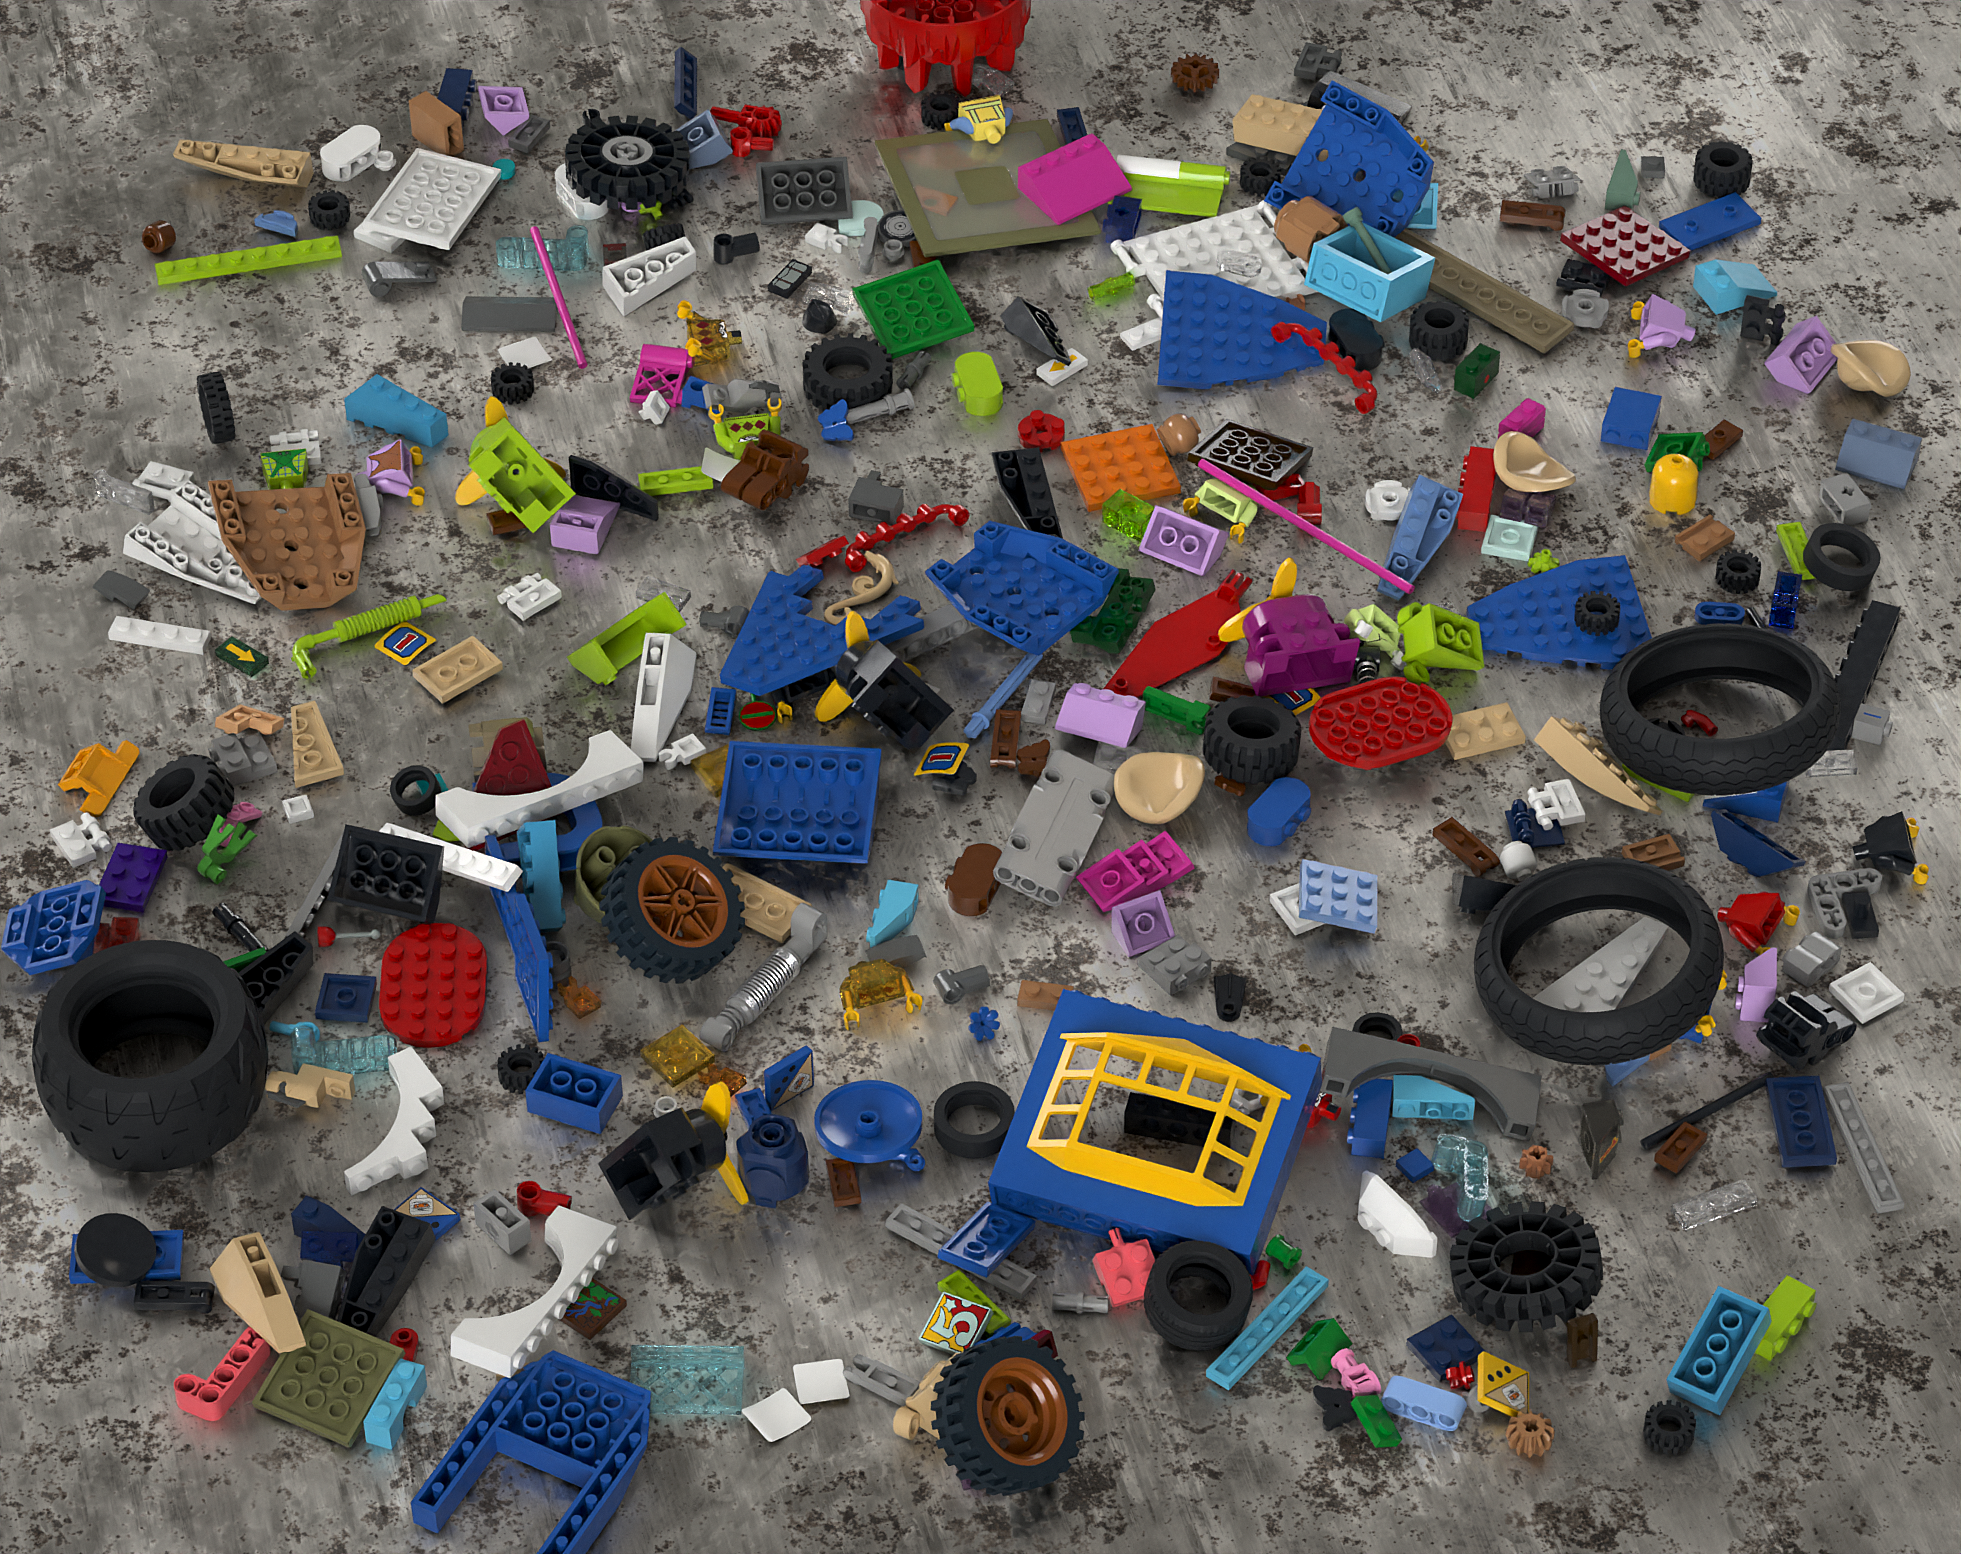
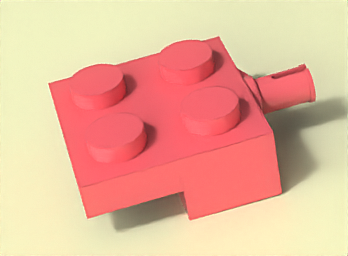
M1119 1228L1108 1232L1113 1247L1096 1253L1092 1260L1101 1286H1105L1106 1292L1109 1295L1112 1308L1144 1298L1146 1283L1155 1262L1147 1238L1133 1243H1124Z

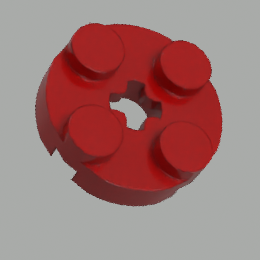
M1041 410L1032 411L1029 416L1023 418L1018 424L1020 444L1026 449L1039 447L1040 452H1043V448L1051 447V450L1057 449L1065 439L1064 420L1044 413Z

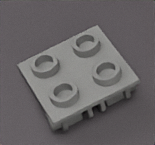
M1556 166L1550 171L1533 169L1531 173L1524 174V177L1536 186V188H1532V195L1538 199L1554 197L1555 184L1557 196H1561V194L1563 196L1573 195L1579 191L1578 183H1574V181H1580V178L1565 166Z

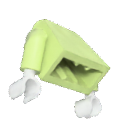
M1375 604L1358 610L1352 609L1344 618V624H1347L1350 629L1349 639L1359 638V646L1380 647V651H1385L1392 658L1390 662L1402 671L1406 663L1401 660L1404 654L1398 647L1401 634L1398 632L1399 625Z

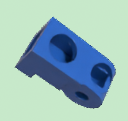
M690 376L682 390L681 406L691 408L694 405L706 408L702 387L707 383H713ZM712 409V412L714 414L720 413L719 410Z

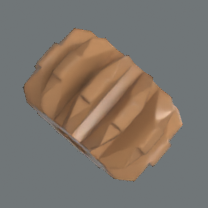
M1531 1409L1528 1414L1519 1411L1517 1417H1511L1506 1429L1509 1448L1516 1449L1518 1456L1526 1453L1529 1459L1534 1453L1541 1457L1544 1451H1549L1555 1435L1551 1419H1544L1542 1412L1535 1415Z

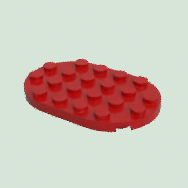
M1384 677L1323 696L1314 705L1308 727L1313 742L1327 758L1347 766L1371 770L1427 754L1441 747L1448 739L1453 722L1452 712L1446 700L1426 684L1421 683L1419 686L1415 683L1406 682L1407 678Z
M452 923L419 924L403 932L389 944L382 959L379 996L380 1017L388 1032L391 1031L399 1037V1041L405 1044L422 1048H435L456 1043L462 1040V1035L478 1027L485 1013L488 969L486 950L478 937Z

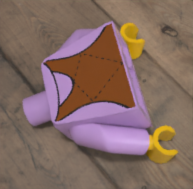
M400 439L390 445H385L382 449L367 457V470L358 474H366L368 476L369 483L372 486L375 485L377 494L391 493L405 498L411 496L412 504L417 506L423 505L424 489L420 486L409 489V487L413 486L412 464L421 465L423 463L422 450L418 446H413L408 450Z

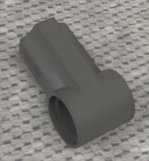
M984 965L956 973L951 969H945L936 974L933 980L935 987L946 1004H955L966 993L990 986V979Z

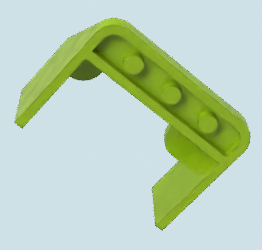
M663 592L620 619L566 658L573 667L595 683L600 684L603 682L606 686L618 678L616 674L622 667L643 653L646 633L673 634L687 624L666 592Z

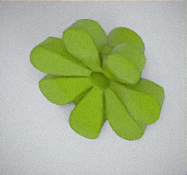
M656 200V207L647 209L641 204L639 212L641 215L652 213L655 220L661 219L663 217L660 210L662 203Z
M1543 549L1541 553H1534L1533 558H1529L1527 565L1532 567L1531 571L1533 573H1538L1539 571L1543 573L1560 565L1559 559L1553 558L1552 552L1548 549Z

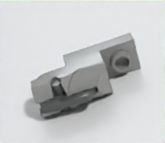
M734 379L728 385L707 383L702 387L706 408L710 409L711 406L713 410H718V405L721 404L724 411L747 413L752 407L768 408L767 401L769 398L771 399V406H777L779 398L780 400L782 398L779 383L766 380Z

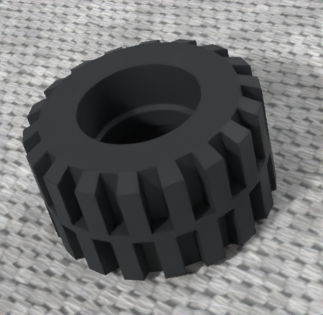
M1729 141L1710 142L1709 145H1703L1702 149L1697 151L1693 176L1695 186L1702 193H1707L1711 197L1722 198L1735 192L1741 195L1750 186L1753 164L1752 155L1748 153L1749 151L1746 148H1742L1741 145L1733 144V142Z
M1430 301L1426 305H1419L1418 308L1413 310V314L1410 317L1409 343L1411 349H1414L1416 354H1421L1423 358H1431V360L1435 361L1436 359H1441V361L1447 358L1453 359L1456 355H1461L1468 343L1469 317L1464 309H1460L1458 305H1452L1451 302Z

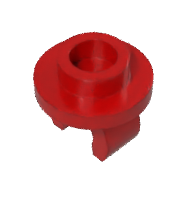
M1464 1361L1459 1362V1368L1451 1367L1445 1370L1451 1389H1458L1463 1385L1466 1390L1471 1389V1383L1475 1382L1472 1366H1466Z

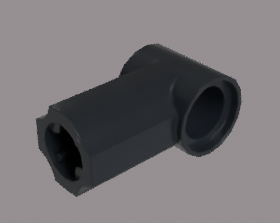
M755 232L734 237L723 233L716 235L713 240V258L719 264H729L734 260V257L760 251L758 236Z

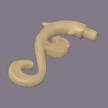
M866 551L864 556L867 561L876 568V573L881 572L882 578L880 582L874 587L873 579L869 576L855 578L852 583V591L856 596L829 606L824 612L825 622L836 626L852 611L849 608L850 606L873 601L886 593L892 583L898 585L899 582L896 579L891 562L881 554L876 555ZM844 608L845 616L835 617L833 615L836 610Z

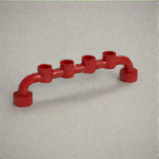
M1279 322L1271 328L1273 338L1279 343L1289 339L1291 332L1299 334L1307 346H1313L1319 351L1323 360H1330L1336 365V369L1340 374L1348 375L1356 388H1363L1367 393H1363L1355 398V406L1360 413L1367 414L1375 408L1378 393L1371 383L1373 378L1370 372L1363 370L1359 373L1354 369L1356 363L1351 356H1346L1342 359L1337 355L1339 353L1338 346L1334 342L1324 344L1321 341L1322 333L1318 328L1314 327L1308 330L1301 324H1285L1284 322Z
M922 504L917 509V515L910 517L907 513H902L897 517V524L890 526L886 522H881L876 527V533L872 535L865 531L859 532L855 537V542L846 549L845 565L852 572H859L865 567L867 562L866 557L860 550L869 551L876 543L882 540L889 542L894 539L896 534L902 531L912 532L916 525L923 522L932 523L941 514H948L949 520L954 525L962 526L968 521L970 513L962 505L941 504L931 508L928 504Z

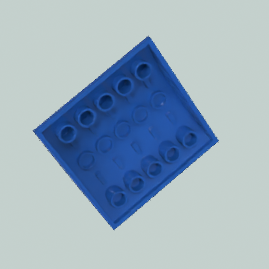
M730 741L713 856L868 864L873 845L878 807L882 749Z

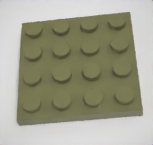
M307 1309L299 1322L306 1346L280 1354L252 1404L259 1410L351 1448L364 1426V1419L392 1369L400 1358L403 1359L405 1356V1351L403 1348Z

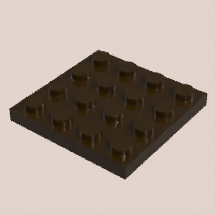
M1225 419L1188 452L1187 461L1194 463L1198 467L1199 461L1205 459L1231 476L1238 478L1241 482L1253 483L1265 490L1275 491L1312 456L1314 447L1230 419Z

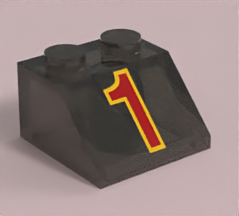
M1614 1099L1582 1104L1578 1140L1592 1180L1598 1179L1617 1155L1618 1143L1622 1141L1620 1126H1623L1624 1118L1621 1109L1617 1110Z

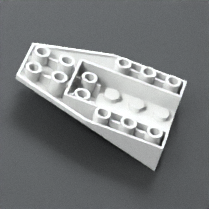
M188 479L172 493L171 505L148 526L139 522L125 535L123 554L182 579L256 604L262 598L222 542L211 496Z

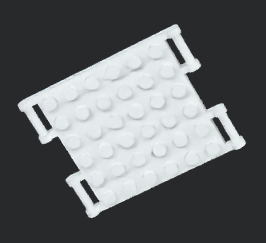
M1264 200L1256 206L1128 241L1115 240L1110 246L1113 253L1118 255L1125 265L1126 272L1131 278L1146 275L1158 294L1149 296L1147 303L1151 309L1156 311L1161 320L1166 270L1215 275L1286 301V297L1290 299L1297 298V294L1305 296L1318 292L1304 285L1305 278L1299 271V269L1303 268L1307 273L1309 263L1298 256L1291 260L1277 240L1274 228L1269 229L1261 216L1266 215L1274 226L1277 217L1273 211V206ZM1127 252H1131L1137 263L1133 262Z

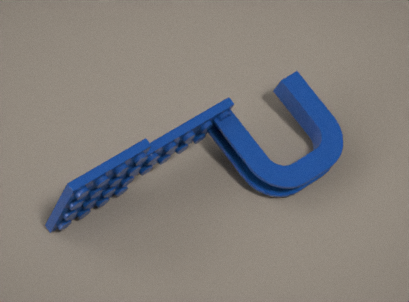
M547 773L552 787L570 777L563 774ZM477 782L472 783V792L474 791ZM595 800L563 812L569 820L572 831L563 835H557L560 872L576 869L577 855L583 841L603 825ZM495 834L485 836V855L518 865L521 869L518 841L498 844ZM516 882L509 892L489 886L514 954L515 979L539 1043L549 1041V1030H553V1021L551 1014H549V1010L553 1009L552 996L549 994V989H553V980L551 973H549V969L553 968L551 953L546 952L545 937L540 936L539 920H534L533 904H528L525 894H521L520 891L516 892Z

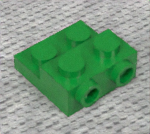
M1703 432L1659 434L1644 466L1647 472H1652L1655 463L1661 457L1668 454H1682L1691 458L1697 465L1698 471H1701L1703 468L1702 459L1704 456L1709 455L1710 445L1706 441Z

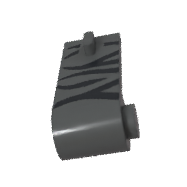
M370 262L361 271V275L370 293L375 297L386 295L391 290L393 282L437 281V277L429 262Z

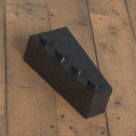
M296 931L239 972L262 1014L264 1025L313 966V946Z

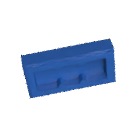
M761 1088L735 1095V1102L748 1130L752 1122L757 1118L772 1114Z

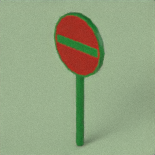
M750 693L752 702L747 703L741 708L739 720L745 728L753 731L768 729L776 720V711L769 703L757 701L756 695Z

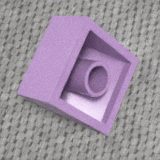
M1770 948L1746 964L1743 976H1738L1737 992H1741V994L1736 993L1735 1009L1740 1010L1741 1021H1769V1018H1764V1014L1767 1008L1775 1001L1777 948Z

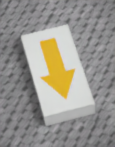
M1071 348L1067 350L1071 360L1069 366L1052 359L1037 368V375L1051 386H1054L1088 366V359Z

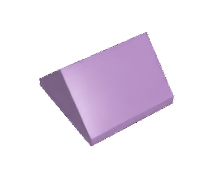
M478 86L484 117L503 136L529 119L522 87Z
M1160 890L1112 907V934L1128 957L1155 948L1175 936Z

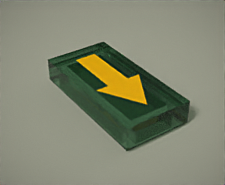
M233 636L215 649V654L218 658L250 677H253L269 664L267 656Z

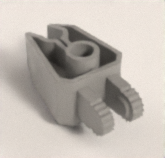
M357 474L354 478V484L366 527L365 538L378 536L382 528L380 508H383L381 493L377 494L375 485L370 486L366 474Z

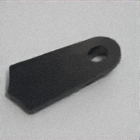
M1231 972L1222 976H1214L1216 1012L1218 1018L1222 1021L1232 1022L1240 1017L1247 981L1246 977H1239Z

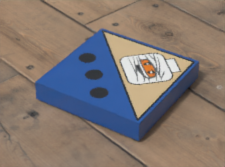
M807 1045L764 1070L765 1099L771 1111L814 1086L813 1051Z
M422 1187L394 1209L430 1223L436 1240L461 1220L458 1212Z

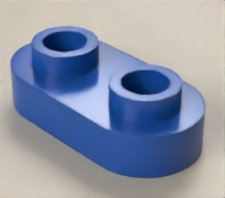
M1701 602L1695 608L1694 618L1701 625H1742L1745 610L1742 606L1735 603Z

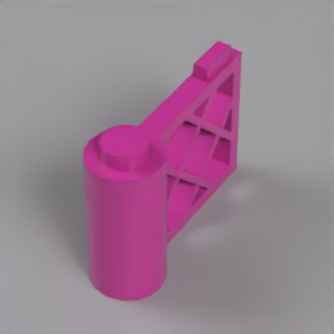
M643 344L639 367L629 397L630 402L643 404L649 394L645 396L637 395L638 391L645 387L650 392L656 391L651 384L661 380L665 385L657 389L659 393L663 394L668 390L673 393L672 399L664 398L669 407L676 408L677 404H682L681 389L686 372L688 373L689 369L694 367L695 357H691L688 354V349ZM652 371L656 375L646 380L643 372ZM670 374L679 375V377L673 380L672 382H669L665 378Z

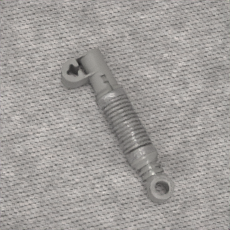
M800 903L791 917V939L783 947H778L753 974L747 978L726 1001V1007L716 1018L709 1017L705 1021L700 1031V1040L723 1052L727 1051L732 1046L736 1033L744 1025L752 1023L799 974L802 969L801 965L827 939V914L805 903Z

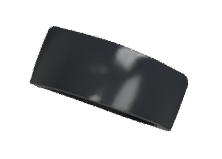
M811 299L803 314L802 324L810 332L826 334L836 326L837 317L827 303Z

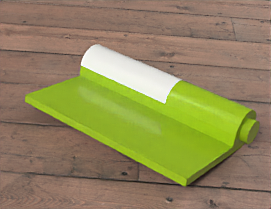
M1118 154L1116 163L1132 186V191L1109 201L1108 206L1215 217L1219 210L1225 185L1230 183L1231 171H1227V166Z

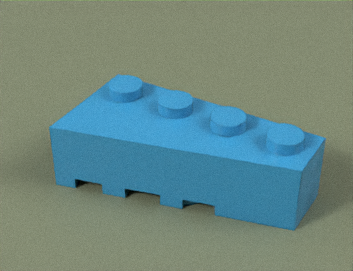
M378 374L344 398L346 418L349 421L355 422L359 420L364 422V426L374 428V426L381 427L388 434L405 435L407 440L432 448L449 435L446 413Z
M555 820L526 822L517 831L520 867L523 871L521 873L523 893L528 904H533L534 920H539L541 933L556 932L563 928V924L566 923L565 909L561 908L563 887L559 880L560 860L557 851Z

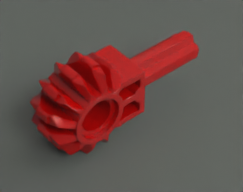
M745 104L741 112L715 106L710 110L716 120L736 123L738 127H746L750 130V133H753L754 137L771 138L772 136H778V132L782 127L781 115L778 110H774L773 106L766 107L763 105L762 107Z

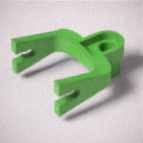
M217 815L202 847L205 856L197 867V871L201 875L212 879L216 884L222 882L227 875V871L222 869L220 865L231 862L236 855L258 836L249 830L241 840L240 836L244 833L247 826L240 821L236 828L228 823L222 833H220L219 830L226 821L221 815ZM233 833L228 846L225 849L217 850V847Z

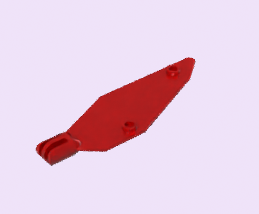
M1232 569L1217 590L1155 621L1103 689L1111 690L1115 694L1139 698L1143 695V691L1147 686L1156 689L1218 657L1229 643L1221 641L1218 632L1222 625L1241 612L1238 601L1251 586L1252 579L1246 577L1244 580V574L1240 572L1236 574V571Z

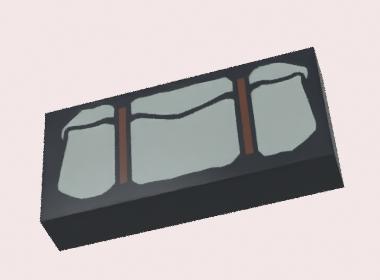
M792 259L768 284V291L788 299L812 274V266Z

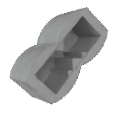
M1814 932L1809 936L1806 935L1798 946L1786 951L1782 958V971L1802 985L1810 987L1839 962L1842 947L1819 932Z

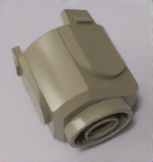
M523 717L543 766L547 770L542 726L533 727L532 721L527 717ZM508 718L468 724L470 737L483 736L484 744L481 747L471 748L473 768H483L499 728L522 718ZM482 770L474 771L475 782L478 781Z

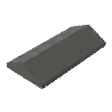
M466 296L462 305L461 329L462 331L555 332L558 308L554 297Z

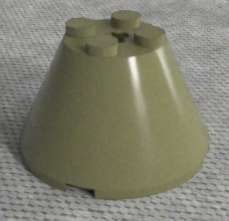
M608 825L591 833L583 841L577 855L575 894L573 896L575 904L586 915L601 923V919L605 916V911L599 910V902L606 897L601 894V890L608 882L606 880L607 876L631 852L645 842L649 844L652 839L645 833L625 825L621 827H609Z

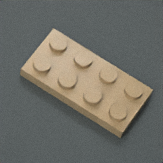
M729 863L722 867L726 872L728 870L734 875L731 878L733 885H739L742 893L738 895V899L740 902L745 903V910L740 913V917L745 918V925L780 943H783L791 934V917L796 907L800 903H805L812 907V904Z

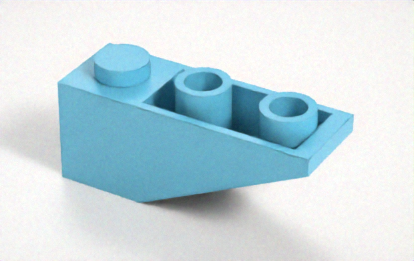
M894 880L887 881L885 890L881 889L878 903L880 906L875 908L873 912V927H868L866 942L870 943V948L892 940L913 921L919 903L918 884Z
M1393 1076L1392 1117L1473 1120L1475 1098L1422 1076Z

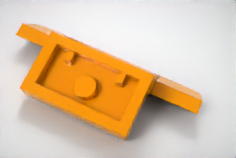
M125 740L121 742L115 753L100 743L81 749L58 783V786L64 792L80 787L89 792L79 810L84 813L87 812L93 817H100L140 753L139 748Z

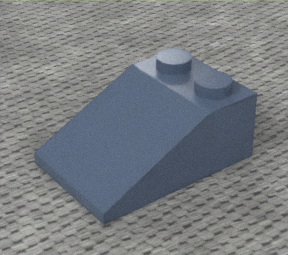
M709 109L677 129L689 146V169L715 164L733 152L722 126Z

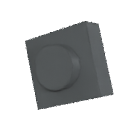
M1641 156L1642 178H1665L1664 157Z

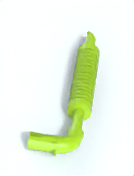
M435 594L418 600L413 595L407 597V599L395 601L393 604L389 603L384 605V607L380 606L365 613L362 612L361 615L356 614V616L353 615L347 617V619L333 622V629L315 635L307 634L299 638L293 645V657H291L292 662L295 661L301 676L304 679H309L306 671H308L310 677H313L317 672L309 658L310 653L308 651L315 648V645L335 638L342 643L348 639L351 640L357 638V636L369 634L371 631L375 632L380 630V628L384 629L389 627V625L393 626L408 619L411 620L412 617L422 616L421 609L445 602L447 599L442 595Z

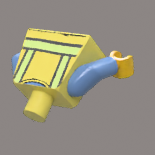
M1000 95L959 103L958 118L950 123H944L945 130H961L969 134L974 141L988 139L989 143L995 144L1005 134V127L1009 126L1012 122L1013 110L1010 107L1003 109Z

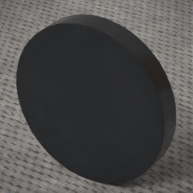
M106 1213L90 1219L83 1225L78 1233L74 1251L77 1264L90 1279L108 1287H127L140 1282L151 1271L156 1257V1243L149 1229L137 1219L125 1214Z

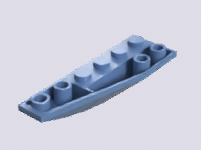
M1419 475L1409 490L1383 567L1412 584L1450 533L1463 494ZM1380 577L1377 591L1399 601L1405 592Z

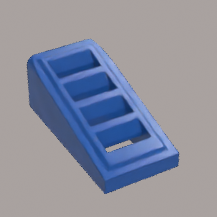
M711 687L705 733L730 735L737 700L736 689ZM716 702H726L729 705L716 704ZM715 709L728 710V712L715 711ZM713 716L727 717V719H714ZM712 723H714V724H724V725H726V726H725V727L712 726Z

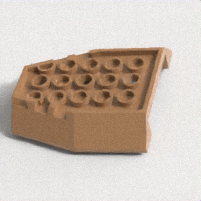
M351 473L327 474L324 487L235 492L232 480L208 481L207 484L221 540L262 598L281 611L329 608L356 591L366 527ZM276 509H284L287 513L281 514ZM292 546L296 551H289L285 547ZM302 584L306 589H299L295 585Z

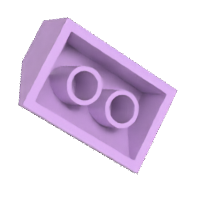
M1814 316L1797 323L1764 364L1777 382L1808 394L1838 359L1830 351L1832 344H1836V342L1819 318Z
M1155 505L1138 551L1198 575L1205 576L1221 556L1229 533L1170 509Z
M1074 683L1066 693L1055 729L1127 748L1142 729L1146 702L1138 700L1135 696H1123L1115 694L1108 689L1100 690L1092 688L1085 683Z

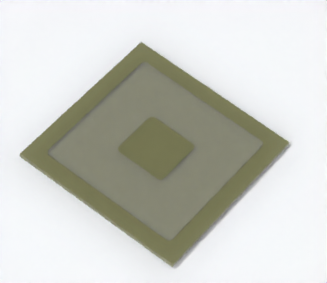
M1048 119L1010 123L1009 126L1005 127V134L995 144L989 143L988 139L975 141L969 134L961 130L875 140L876 149L924 257L1101 234V229L1092 210L1057 225L1018 189L1019 166L1061 147ZM945 193L958 197L951 208Z

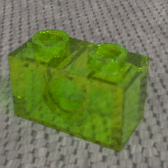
M1119 489L1102 504V522L1141 543L1155 507Z

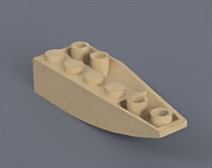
M180 139L173 153L175 158L218 174L265 184L307 188L314 174L310 152Z
M1551 716L1535 737L1534 741L1566 771L1585 785L1625 805L1656 815H1661L1663 812L1656 805L1658 803L1657 800L1645 793L1641 786L1602 748L1604 744L1596 737H1590L1586 733L1588 729L1578 721L1572 723L1565 717L1559 719Z
M260 1232L233 1238L210 1267L211 1276L223 1301L278 1353L291 1352L306 1346L288 1293Z

